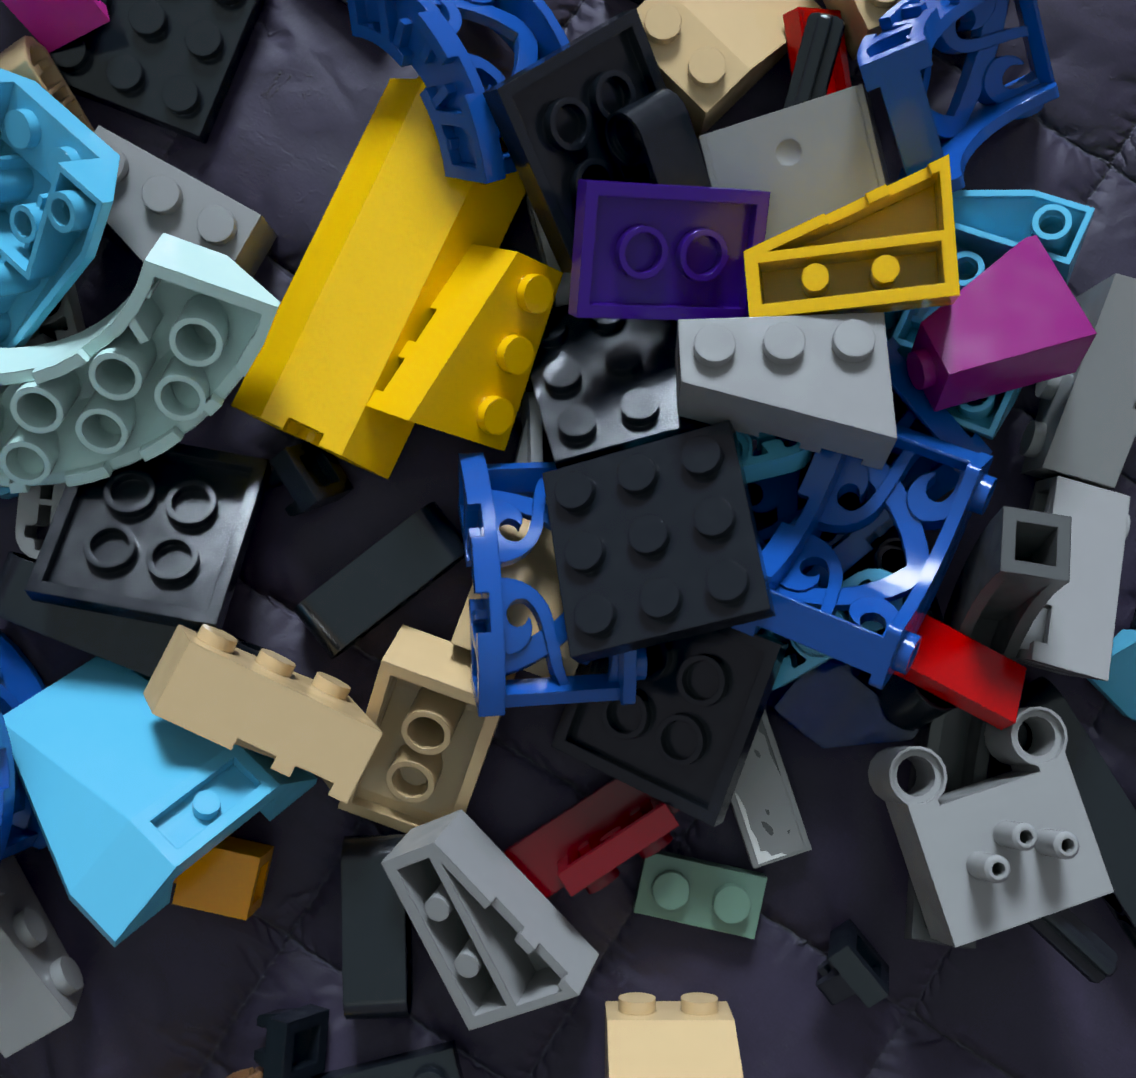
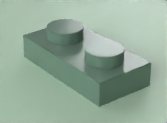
M660 850L656 854L642 860L632 908L634 913L755 939L767 877L764 873Z

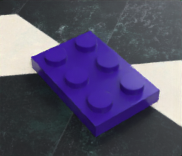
M578 179L568 314L576 318L649 320L749 317L743 251L765 241L770 192L753 189Z

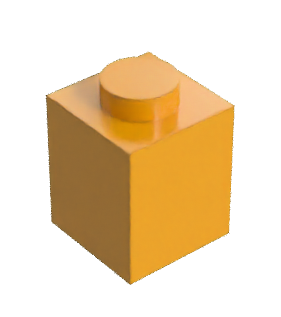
M228 836L174 879L173 883L176 884L172 904L246 921L261 906L274 846Z

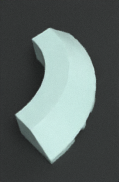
M163 233L145 258L137 284L131 295L104 319L77 334L54 342L35 346L0 348V487H9L10 493L15 494L27 493L31 486L66 483L67 487L88 484L110 477L113 470L131 465L141 459H144L146 462L164 453L183 439L184 434L195 428L208 415L211 417L223 405L226 397L242 377L246 376L265 343L280 301L227 255Z

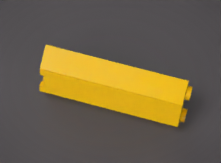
M420 76L417 79L390 78L281 301L265 343L244 377L231 404L232 407L279 431L311 443L356 467L387 480L415 423L365 405L376 389L384 391L403 362L398 357L399 353L408 340L416 342L435 312L430 308L471 244L499 248L526 193L517 171L506 174L505 179L488 184L445 176L443 159L434 126L420 97L421 92L427 88ZM501 137L500 143L502 152H506L508 150L503 138Z

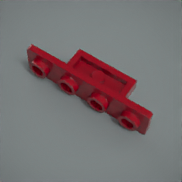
M613 778L502 852L546 898L564 887L571 897L584 888L588 894H593L612 883L620 875L617 867L637 853L642 859H646L665 848L673 840L670 831L680 826L674 816L680 810Z

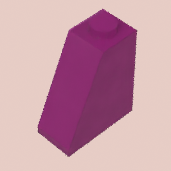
M1033 235L1021 240L961 289L960 296L953 305L940 306L921 322L912 350L907 355V371L913 386L918 390H923L935 412L1075 373L1097 333L1038 236Z

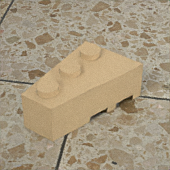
M178 624L143 692L152 714L229 750H232L234 744L271 757L274 761L270 769L287 777L291 776L295 767L311 772L321 777L329 787L328 796L347 804L383 735V732L348 695L351 687L323 672H317L314 679L294 672L296 667L294 662L271 650L261 648L258 655L255 656L236 648L238 640L234 636L211 625L202 624L199 631H195Z

